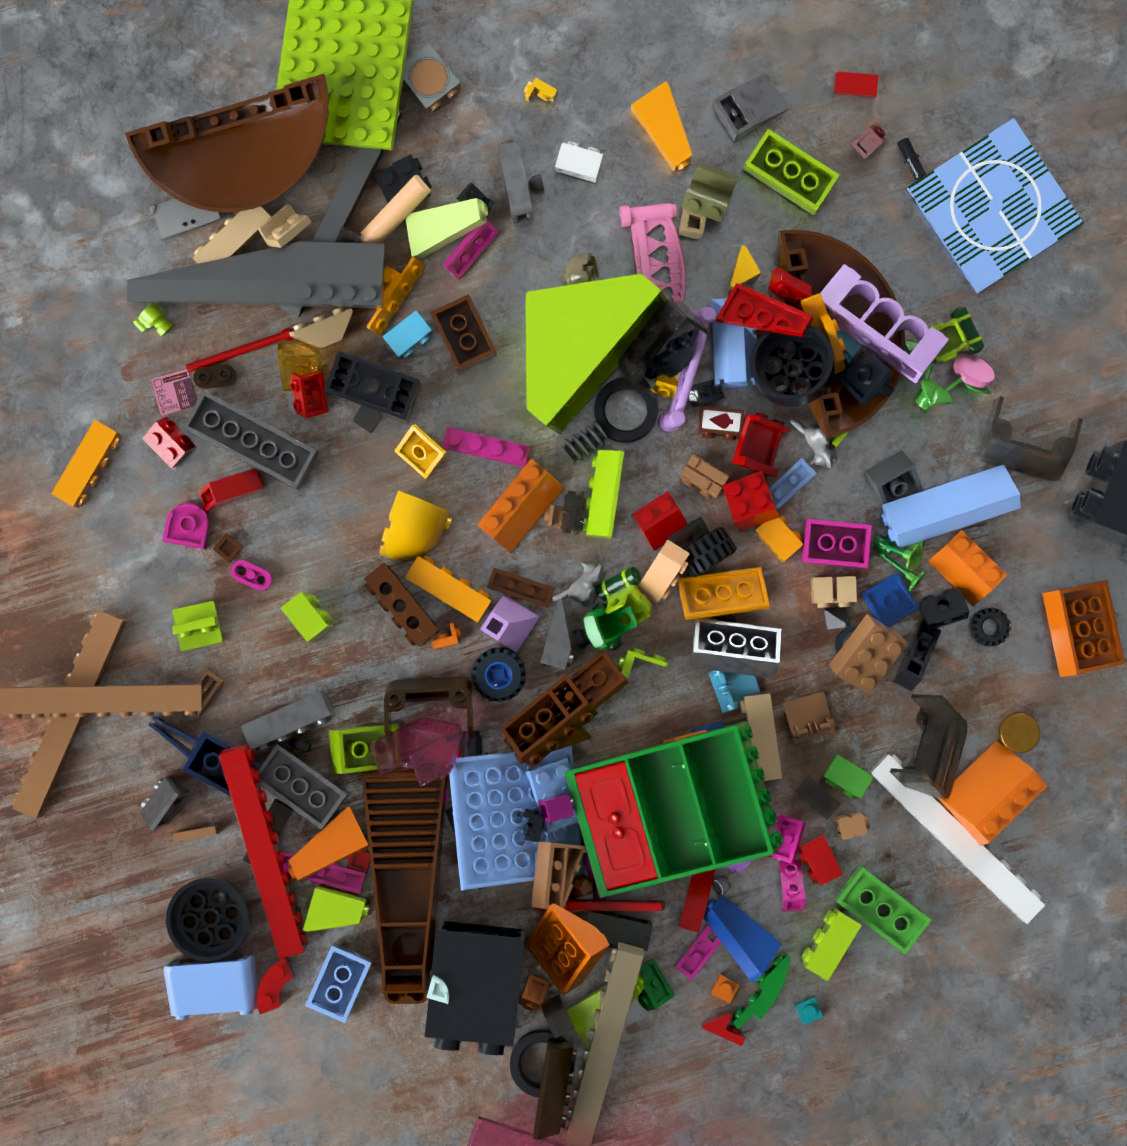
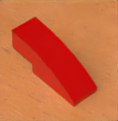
M716 869L691 875L678 927L697 933L700 932Z

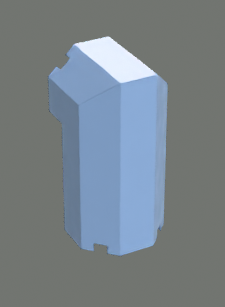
M727 298L711 299L710 307L716 311V317ZM715 319L711 322L714 387H719L720 383H722L724 388L746 387L750 381H752V385H756L751 371L750 360L756 344V335H754L753 330L757 329L718 323Z

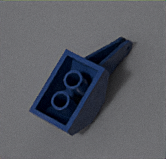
M153 716L152 719L160 725L195 743L191 750L170 733L149 722L148 726L157 731L187 757L181 769L231 797L219 754L222 750L236 747V745L204 730L197 739L171 726L162 719ZM257 759L253 762L255 770L261 764Z

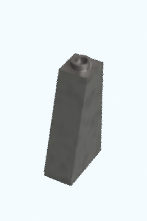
M513 140L502 141L501 145H497L512 222L516 224L534 220L519 142H514Z

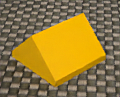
M744 245L741 246L727 294L731 293L736 283L746 287L757 281L761 274L750 252Z
M415 424L411 426L394 450L425 479L429 477L448 455L444 449Z

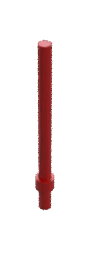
M289 327L281 330V333L186 364V369L190 373L199 368L207 367L284 340L288 342L294 339L289 334L294 328L290 329Z

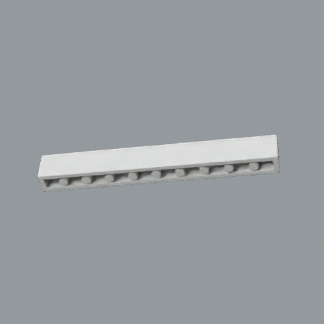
M885 754L868 773L874 776L901 805L1016 916L1028 924L1045 906L1041 902L1043 897L1034 889L1030 891L1025 886L1027 882L1020 875L1014 876L1009 871L1011 866L1003 859L999 861L994 856L996 852L989 845L980 846L962 824L947 811L948 809L940 800L936 801L931 796L934 792L925 784L921 786L916 781L918 777L910 769L905 771L900 766L902 761L894 754L892 756Z

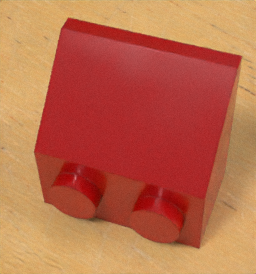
M668 491L631 515L653 551L662 547L667 540L671 541L690 529L681 510Z

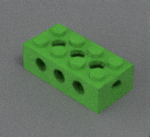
M860 865L834 897L836 902L905 955L932 921ZM864 891H869L870 893L867 901H861L860 899ZM885 904L887 906L886 912L879 915L878 907ZM898 918H903L904 924L896 928L895 921Z

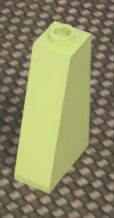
M475 198L410 213L405 219L411 256L422 259L487 222L486 216L488 215L486 204L482 200Z

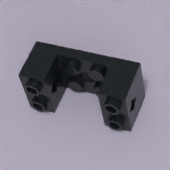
M338 351L324 392L330 397L344 402L351 401L382 412L392 419L408 423L422 383L417 378ZM370 380H375L378 383V388L374 392L366 389V384Z

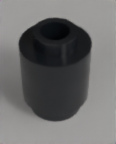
M462 731L463 737H460L461 757L483 755L480 731H474V739H469L468 731Z

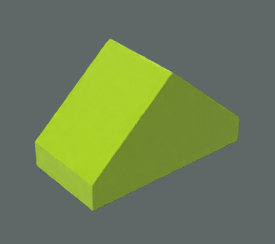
M642 274L528 291L526 293L527 410L547 427L561 435L671 305L663 292Z

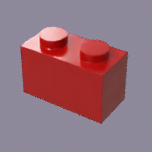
M820 834L799 846L801 851L798 852V855L803 864L807 862L811 869L807 872L813 883L817 882L821 886L843 875L824 835Z

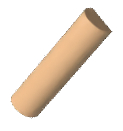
M414 175L360 232L358 237L362 243L381 244L431 192L419 175Z

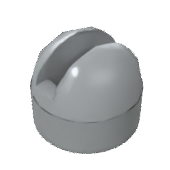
M718 877L713 880L712 886L718 895H724L730 890L731 883L728 884V878Z

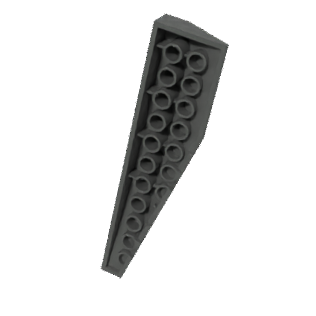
M299 241L286 244L282 248L272 247L128 279L127 302L383 308L385 244Z

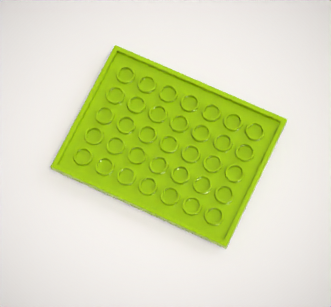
M289 0L276 90L282 89L284 85L325 74L329 108L326 132L322 144L393 150L414 0Z

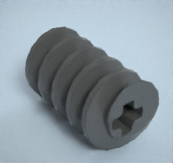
M596 421L593 422L594 429L588 425L585 427L586 434L579 430V438L571 435L572 442L564 439L565 447L562 445L561 447L573 465H576L575 457L581 461L583 460V452L590 456V448L597 452V444L605 447L604 439L608 440V438Z

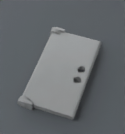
M175 198L150 205V210L155 216L162 239L221 219L219 212L198 209Z

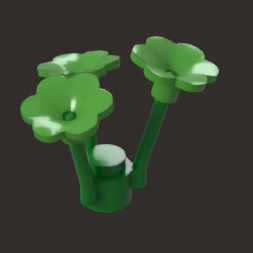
M879 535L877 537L873 550L878 552L879 557L885 559L906 575L905 577L911 581L910 588L908 589L910 592L926 574L924 570L917 575L912 572L922 562L925 540L911 544L912 551H903L895 547V543L890 540L889 535L886 537ZM892 552L902 555L903 558L907 559L906 568L910 569V571H907L888 555H891Z

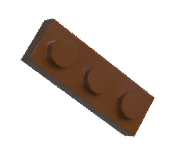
M493 568L487 586L489 589L548 608L554 591V587L497 568Z

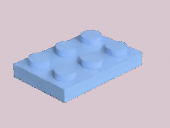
M562 758L526 771L540 816L538 800L559 794H569L572 798L565 771L571 769L568 758ZM575 807L573 810L574 816L551 823L543 822L545 833H550L579 822Z

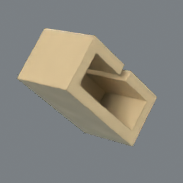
M856 576L811 578L812 604H817V608H829L830 603H838L839 607H851V603L857 602Z

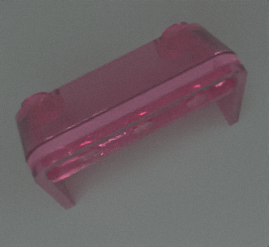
M422 717L393 731L392 743L388 744L386 736L369 744L381 776L400 766L407 767V769L414 768L420 786H424L438 777H445L451 773L456 762L463 732L459 724Z

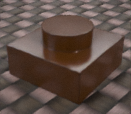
M225 533L213 550L231 563L244 546L228 533Z

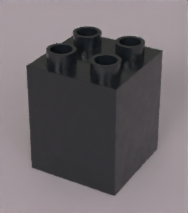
M1124 440L1110 447L1105 446L1101 452L1094 451L1092 453L1085 474L1093 477V480L1086 492L1080 490L1077 493L1070 514L1078 517L1075 525L1076 529L1126 548L1127 441Z
M440 921L435 934L431 980L434 975L446 984L449 991V1002L446 1004L428 999L425 1037L434 1038V1048L457 1051L460 1050V1043L466 1041L478 1043V1053L503 1055L505 1046H513L526 929Z

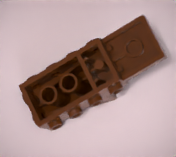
M603 650L571 677L567 674L502 726L500 730L506 737L504 742L511 750H515L514 756L522 765L526 763L532 768L541 763L543 758L549 753L590 739L592 736L584 725L591 722L598 714L596 711L598 707L629 682Z

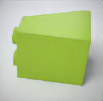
M319 884L314 890L303 931L308 932L359 924L369 915L371 904H368L369 898Z

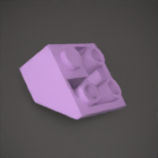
M503 594L480 630L517 653L540 617Z

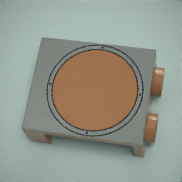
M429 43L406 60L403 80L424 105L427 113L431 111L436 112L443 106L442 102L448 98L453 99L459 94V89H461L459 80Z

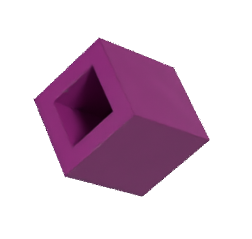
M559 794L538 800L541 816L544 817L543 822L551 823L574 816V802L569 794Z

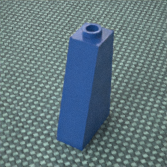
M721 895L716 900L712 898L706 906L707 912L704 915V920L747 977L754 982L763 975L782 944L724 895Z

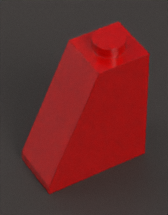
M254 468L207 483L198 491L205 512L258 493L263 489V478Z

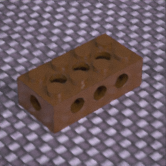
M384 562L364 578L367 582L364 585L371 595L377 594L380 598L378 601L379 605L385 612L390 611L394 617L391 620L398 628L405 629L407 632L405 637L412 646L417 644V646L421 647L441 631L388 564ZM386 584H391L392 592L389 595H384L383 587ZM403 600L406 607L402 612H398L396 604ZM413 617L419 619V626L415 629H412L409 625Z

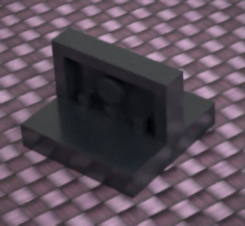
M862 345L837 378L864 406H867L877 393L890 397L894 392V389L889 385L890 381L888 379L893 372L865 345Z

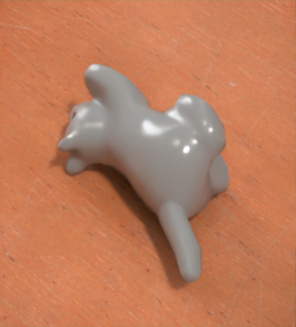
M791 419L790 423L805 435L807 443L815 453V457L810 464L832 468L833 462H837L836 449L830 444L833 437L826 438L819 424L805 427L800 421Z
M582 561L583 575L569 589L553 596L551 600L553 602L561 601L566 597H570L586 607L595 603L597 598L595 587L604 580L607 570L603 568V564Z

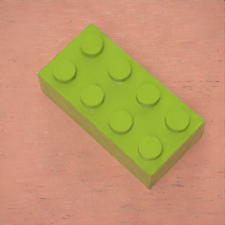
M767 129L743 168L744 171L812 215H815L840 176L770 129Z

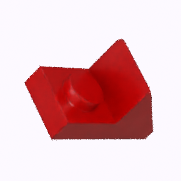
M727 1011L707 1019L701 1024L702 1029L739 1046H742L745 1041L744 1035L741 1034L742 1030L734 1026L727 1028L733 1014L732 1011Z

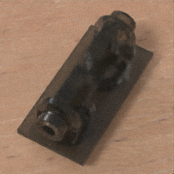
M568 490L567 494H565L563 510H569L571 514L563 513L561 529H563L562 533L571 534V531H573V536H576L583 529L584 519L581 518V513L586 507L584 491L576 495L575 491Z

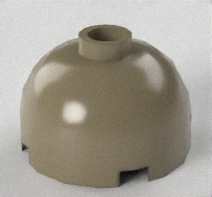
M584 253L571 258L566 266V270L563 271L564 283L572 285L595 281V276L599 277L595 256H591L592 253Z

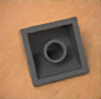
M903 451L865 471L870 486L881 505L923 491L915 466Z

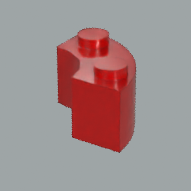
M288 957L275 962L260 981L257 991V1007L260 1015L279 1008L283 1004V987L286 982L295 976Z

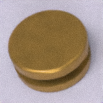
M1012 713L1000 722L998 738L1000 743L1011 752L1025 753L1037 745L1040 739V728L1033 717L1024 713Z

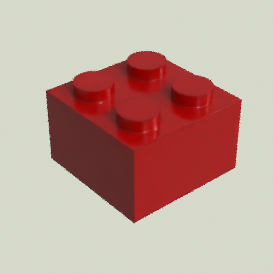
M763 471L722 485L734 523L740 532L780 517L768 480Z

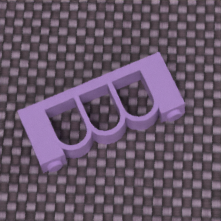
M844 264L820 293L831 320H836L839 329L861 345L868 346L879 358L916 384L949 339L933 327L928 331V327L922 319L911 315L904 316V311L897 301L891 298L879 299L877 288L867 281L860 280L862 276ZM851 295H859L868 302L869 309L861 319L841 306L846 298ZM877 312L885 313L892 319L893 327L885 337L865 323L872 314ZM908 330L916 336L918 344L910 355L889 341L897 331Z

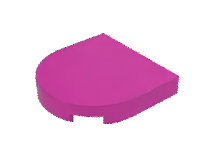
M192 503L178 505L167 517L162 541L206 549L210 528L207 513L200 506Z

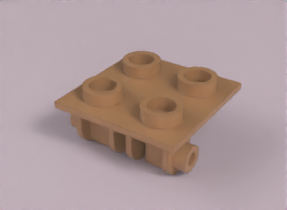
M824 691L783 703L794 744L835 733L834 720L831 718Z

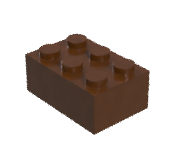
M469 294L430 312L458 373L497 356L493 343Z

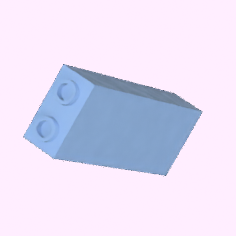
M1003 464L883 504V514L880 516L884 527L888 526L890 540L892 542L895 541L898 548H902L1021 508L1020 493Z

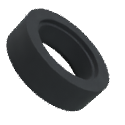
M620 377L611 380L602 387L596 397L594 405L595 421L600 425L605 435L614 441L629 443L640 440L652 430L657 420V398L652 389L639 379ZM619 390L635 391L642 396L646 403L647 416L644 422L633 430L617 429L610 424L606 417V402L613 393Z
M547 1029L533 1030L523 1035L514 1045L510 1057V1072L515 1084L526 1094L538 1098L541 1084L529 1080L521 1068V1058L524 1052L536 1043H547L548 1039L568 1042L560 1034ZM571 1062L570 1071H574L575 1063Z

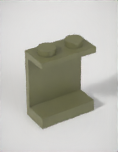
M698 162L681 208L721 222L739 176Z

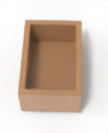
M866 614L830 662L829 666L836 676L870 695L908 644L898 632Z

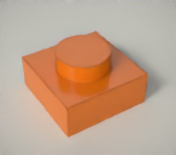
M720 973L710 993L730 1004L740 984Z

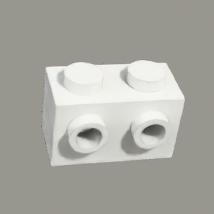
M568 141L567 144L562 142L555 165V172L596 183L603 160V154L600 153V150L588 147V149L580 148V145L575 142Z

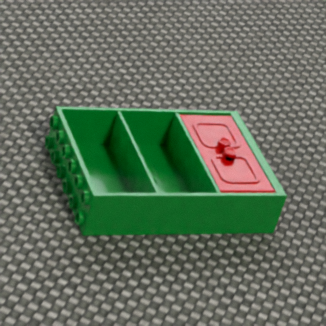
M746 721L580 765L565 771L600 898L773 855L782 848L783 837L781 832L777 831L775 825L777 823V816L775 811L771 810L769 804L771 795L769 790L765 789L763 783L765 774L762 767L759 768L757 759H759L756 746L753 747L751 738H753L750 725H747Z

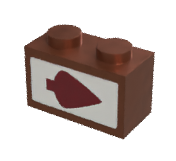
M701 406L698 434H702L703 438L715 439V435L724 436L723 440L736 441V438L740 437L742 431L744 410Z

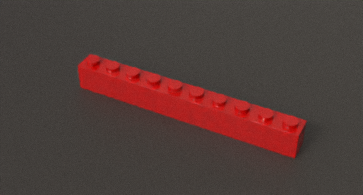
M248 744L224 749L219 754V758L278 957L282 959L302 954L309 944L306 932L302 931V916L295 907L297 904L296 895L294 892H291L289 884H291L290 875L284 870L285 858L283 852H279L277 846L279 838L277 832L272 829L273 817L271 812L267 811L265 805L267 803L266 793L264 790L261 791L259 785L261 777L259 771L254 768L255 756L253 750L249 749Z

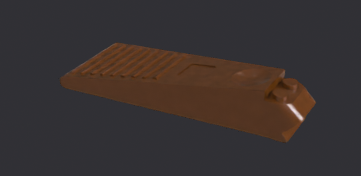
M441 767L376 769L362 772L382 967V994L391 1004H420L428 999L427 994L430 987L448 775L447 769H441Z

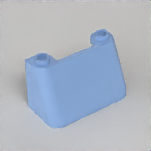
M255 955L244 956V958H238L237 961L236 958L207 962H184L183 964L180 961H174L164 965L171 1016H175L176 1020L188 1019L189 1015L240 1011L241 1015L252 1014L253 1010L258 1008Z

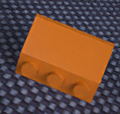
M963 530L957 531L928 560L955 589L961 588L964 598L972 606L989 594L1007 576Z

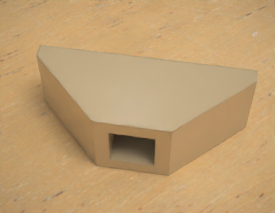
M339 307L332 310L333 315L325 317V314L313 318L314 322L306 325L303 322L293 326L294 330L289 332L291 337L316 348L326 347L342 340L353 311L351 308Z

